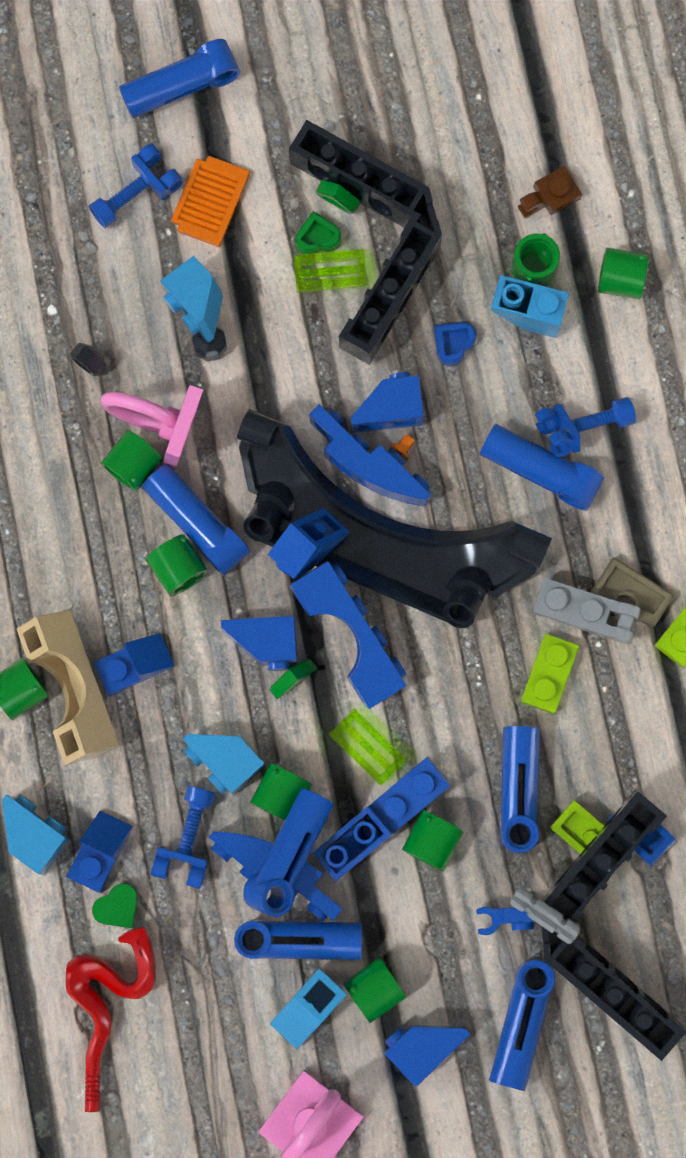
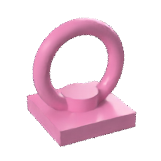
M189 385L181 410L170 406L166 409L146 399L121 392H107L103 394L100 403L103 409L114 417L134 426L159 433L158 437L169 440L162 465L169 464L172 469L176 470L196 415L203 389Z
M303 1070L258 1133L282 1151L280 1158H334L364 1116L342 1100L337 1090L328 1089Z

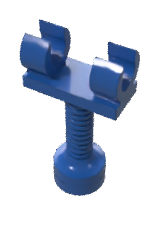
M153 143L146 145L138 154L131 157L132 165L140 174V177H137V179L129 183V186L127 185L126 188L121 189L118 194L116 193L109 200L105 201L99 197L88 206L95 219L103 228L106 229L117 220L115 213L119 210V207L121 208L127 204L130 199L135 198L136 195L150 186L163 201L167 198V195L178 190L183 184L181 181L182 177L175 169L166 172L160 180L150 171L149 168L157 164L162 158L159 155L161 152Z
M629 397L613 400L611 409L573 420L569 418L561 404L555 405V409L543 408L535 414L539 421L535 425L540 433L550 434L554 432L549 437L553 444L549 448L555 457H564L571 451L573 453L580 452L579 432L609 423H616L619 428L636 423L635 409Z
M187 786L184 800L189 803L190 809L187 813L189 816L185 820V827H183V834H181L180 840L182 841H179V848L176 851L158 847L151 876L165 879L171 858L192 864L186 885L201 889L209 860L192 856L191 850L196 839L194 836L197 835L198 825H200L199 822L201 820L199 818H202L203 812L201 811H204L207 807H212L216 793Z

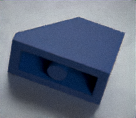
M398 372L389 375V379H383L352 415V433L422 426L423 410L419 376H411L408 372Z
M323 508L290 523L268 555L276 562L280 571L295 579L311 571L346 538L350 531Z
M294 616L221 620L223 632L261 666H268V671H287L290 669V664H297Z
M410 1025L406 1030L399 1026L384 1041L389 1046L384 1051V1054L417 1087L470 1033L463 1026Z

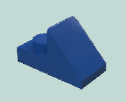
M160 633L126 642L123 644L124 649L93 662L109 697L175 667Z
M99 811L80 839L79 843L82 846L66 877L101 893L133 826Z

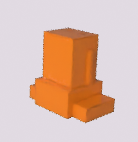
M406 434L397 444L392 443L390 448L407 461L410 456L408 451L413 446L415 440Z

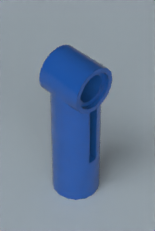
M215 39L202 45L195 54L119 86L125 105L132 119L209 86L219 88L228 85L238 78L241 71L225 39Z
M497 423L491 429L479 454L555 493L563 502L583 511L589 509L604 480V477L595 469L579 462H571L563 457H555L551 451Z
M169 464L158 468L144 482L142 489L192 540L206 559L223 576L251 552L239 536L209 509Z
M503 727L500 841L506 850L515 854L528 852L534 848L539 838L540 728ZM518 766H523L522 815L517 816ZM513 825H523L528 830L529 838L526 844L516 845L511 841L509 832Z
M300 789L259 873L251 876L245 883L243 897L250 908L274 917L283 916L290 910L294 902L293 887L334 806L331 801L310 790ZM271 889L270 897L267 900V894Z
M249 921L239 926L235 932L234 943L237 951L250 959L361 960L362 922ZM253 928L261 931L264 936L262 947L256 951L249 950L243 940L245 933ZM273 936L324 937V944H273Z
M530 959L518 966L489 1078L491 1082L521 1091L526 1090L550 993L555 985L553 969L541 960ZM532 968L541 969L545 976L543 985L538 989H530L525 982V975ZM532 997L519 1048H516L515 1044L527 998Z

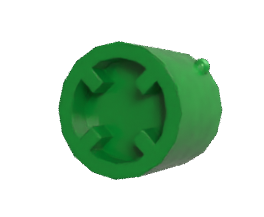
M534 233L525 236L519 241L514 251L511 266L513 278L547 287L553 281L560 261L558 245L545 233Z
M606 247L600 270L598 293L640 300L645 284L649 255Z
M127 429L100 464L118 481L137 492L162 461L163 457L144 439Z
M184 534L166 541L146 558V562L170 597L189 589L208 573V569Z
M23 657L0 672V707L12 721L49 697L44 685Z
M270 763L250 803L285 821L300 789L310 790L312 784Z
M422 810L402 851L444 872L464 832L449 822Z
M380 957L343 983L369 1023H372L407 998Z

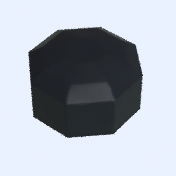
M216 327L214 339L209 343L199 332L192 337L195 354L206 362L220 359L227 350L224 331Z
M78 343L70 353L71 359L94 377L98 376L106 366L100 352L88 344Z

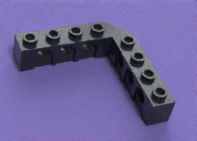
M306 120L289 147L290 164L319 181L326 180L341 185L355 196L362 205L404 228L396 250L389 260L385 259L382 264V273L372 289L368 288L366 290L363 304L354 319L349 318L339 335L340 349L370 365L440 250L442 232L439 221L436 218L429 187Z
M635 789L541 900L563 915V919H570L576 923L584 914L583 910L600 889L605 890L608 886L607 882L625 860L628 862L633 857L632 852L650 831L653 833L667 815ZM542 927L544 960L658 1059L663 1061L686 1034L683 1024L582 937L578 935L571 944H567L557 937L558 933L555 931L551 933Z

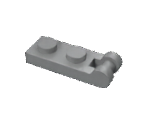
M544 578L532 614L620 643L631 644L634 634L631 632L634 620H638L641 609L628 603H621ZM609 613L620 616L617 627L606 624Z

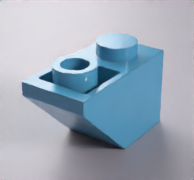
M192 256L160 280L167 293L163 296V299L175 314L181 311L184 315L182 321L193 335L199 332L209 343L215 337L223 295L214 277L195 256Z
M500 275L491 311L523 330L557 338L569 293Z
M187 734L182 738L188 745L183 750L184 753L197 767L204 763L211 770L212 774L208 779L221 794L228 789L234 796L266 767L264 762L240 736Z
M6 794L2 799L9 853L38 875H45L71 840L63 834L67 828L51 816H48L46 820L34 813L37 806L23 795L19 794L15 799Z
M319 968L272 1020L270 1025L292 1046L298 1049L343 1000L347 992Z

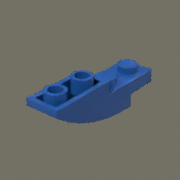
M319 404L309 414L310 423L330 442L324 448V457L345 475L369 490L396 501L423 507L430 502L431 494L428 492L430 489L428 483L417 473L412 476L403 467L405 462L395 450L390 448L386 451L379 445L369 454L367 452L370 449L368 444L356 433L351 436L342 427L345 424L342 418L331 408L326 411Z
M426 757L317 848L313 855L336 882L426 808L427 805L452 784L432 760Z
M213 831L209 836L215 842L211 849L226 862L232 857L243 866L239 872L247 879L259 873L273 845L270 842L255 837L229 832ZM306 861L293 887L294 898L300 893L310 901L306 908L322 922L327 916L334 921L343 909L315 887L323 873Z

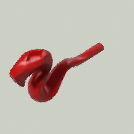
M145 927L129 930L118 938L119 942L128 943L133 948L138 967V975L134 982L128 983L122 979L107 961L96 955H77L66 966V992L69 997L92 1017L95 1025L85 1058V1112L100 1111V1063L102 1052L111 1034L112 1026L108 1008L98 994L90 987L89 981L91 979L100 981L109 990L122 998L140 999L147 995L154 987L156 981V964L152 942Z

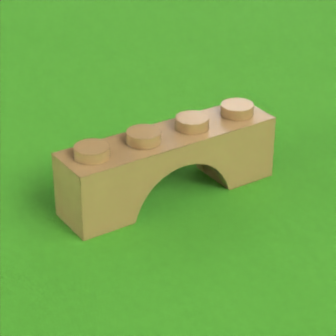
M71 610L39 615L18 627L16 630L28 663L41 666L49 671L62 688L65 698V714L61 723L53 730V734L64 765L96 758L118 747L119 743L114 727L111 724L103 702V696L98 688L90 660L85 652Z

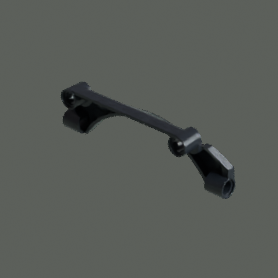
M251 409L247 411L240 425L237 439L241 440L239 451L248 491L257 495L254 506L243 523L244 531L249 538L273 547L290 523L325 508L350 533L316 565L317 567L326 561L331 566L338 564L348 580L443 620L454 627L467 628L473 624L486 594L497 598L534 575L536 569L540 568L551 543V537L514 521L477 530L441 531L420 528L385 517L357 502L329 480L310 459L289 425Z

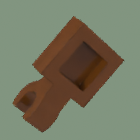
M563 166L535 181L533 188L536 192L522 197L518 209L524 219L545 207L549 214L553 215L581 200L583 194L566 167Z

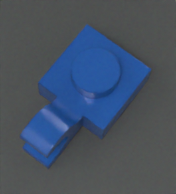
M481 907L476 910L477 914H488L492 918V924L489 928L478 929V934L480 935L493 934L499 925L511 923L512 931L534 929V920L527 916L526 911L520 912L516 908L492 909L490 907Z

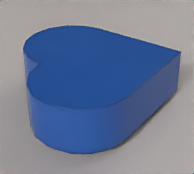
M465 322L434 325L436 351L439 361L446 366L459 364L464 357V352L470 350L475 344V329L472 325Z

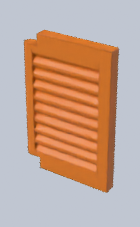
M211 156L207 157L206 162L196 159L170 222L179 225L177 229L179 233L220 248L249 178L250 171Z

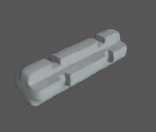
M518 888L510 900L513 907L520 912L526 911L529 918L551 933L554 931L558 933L557 937L567 944H571L580 932L579 925L570 919H563V915L539 898L537 900L532 898L533 894L526 889Z

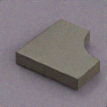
M615 557L611 559L590 592L639 607L641 612L638 620H634V622H642L652 627L657 624L675 596ZM609 613L606 624L616 627L620 616Z

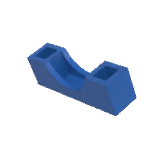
M326 561L289 584V587L308 616L331 615L342 620L351 629L357 644V656L353 668L347 675V679L364 706L371 709L404 688L406 684L402 677L407 674L396 657L389 659L384 651L383 646L387 642L378 627L375 625L370 628L363 616L368 612L357 595L351 598L344 585L348 583V580L339 565L331 566Z

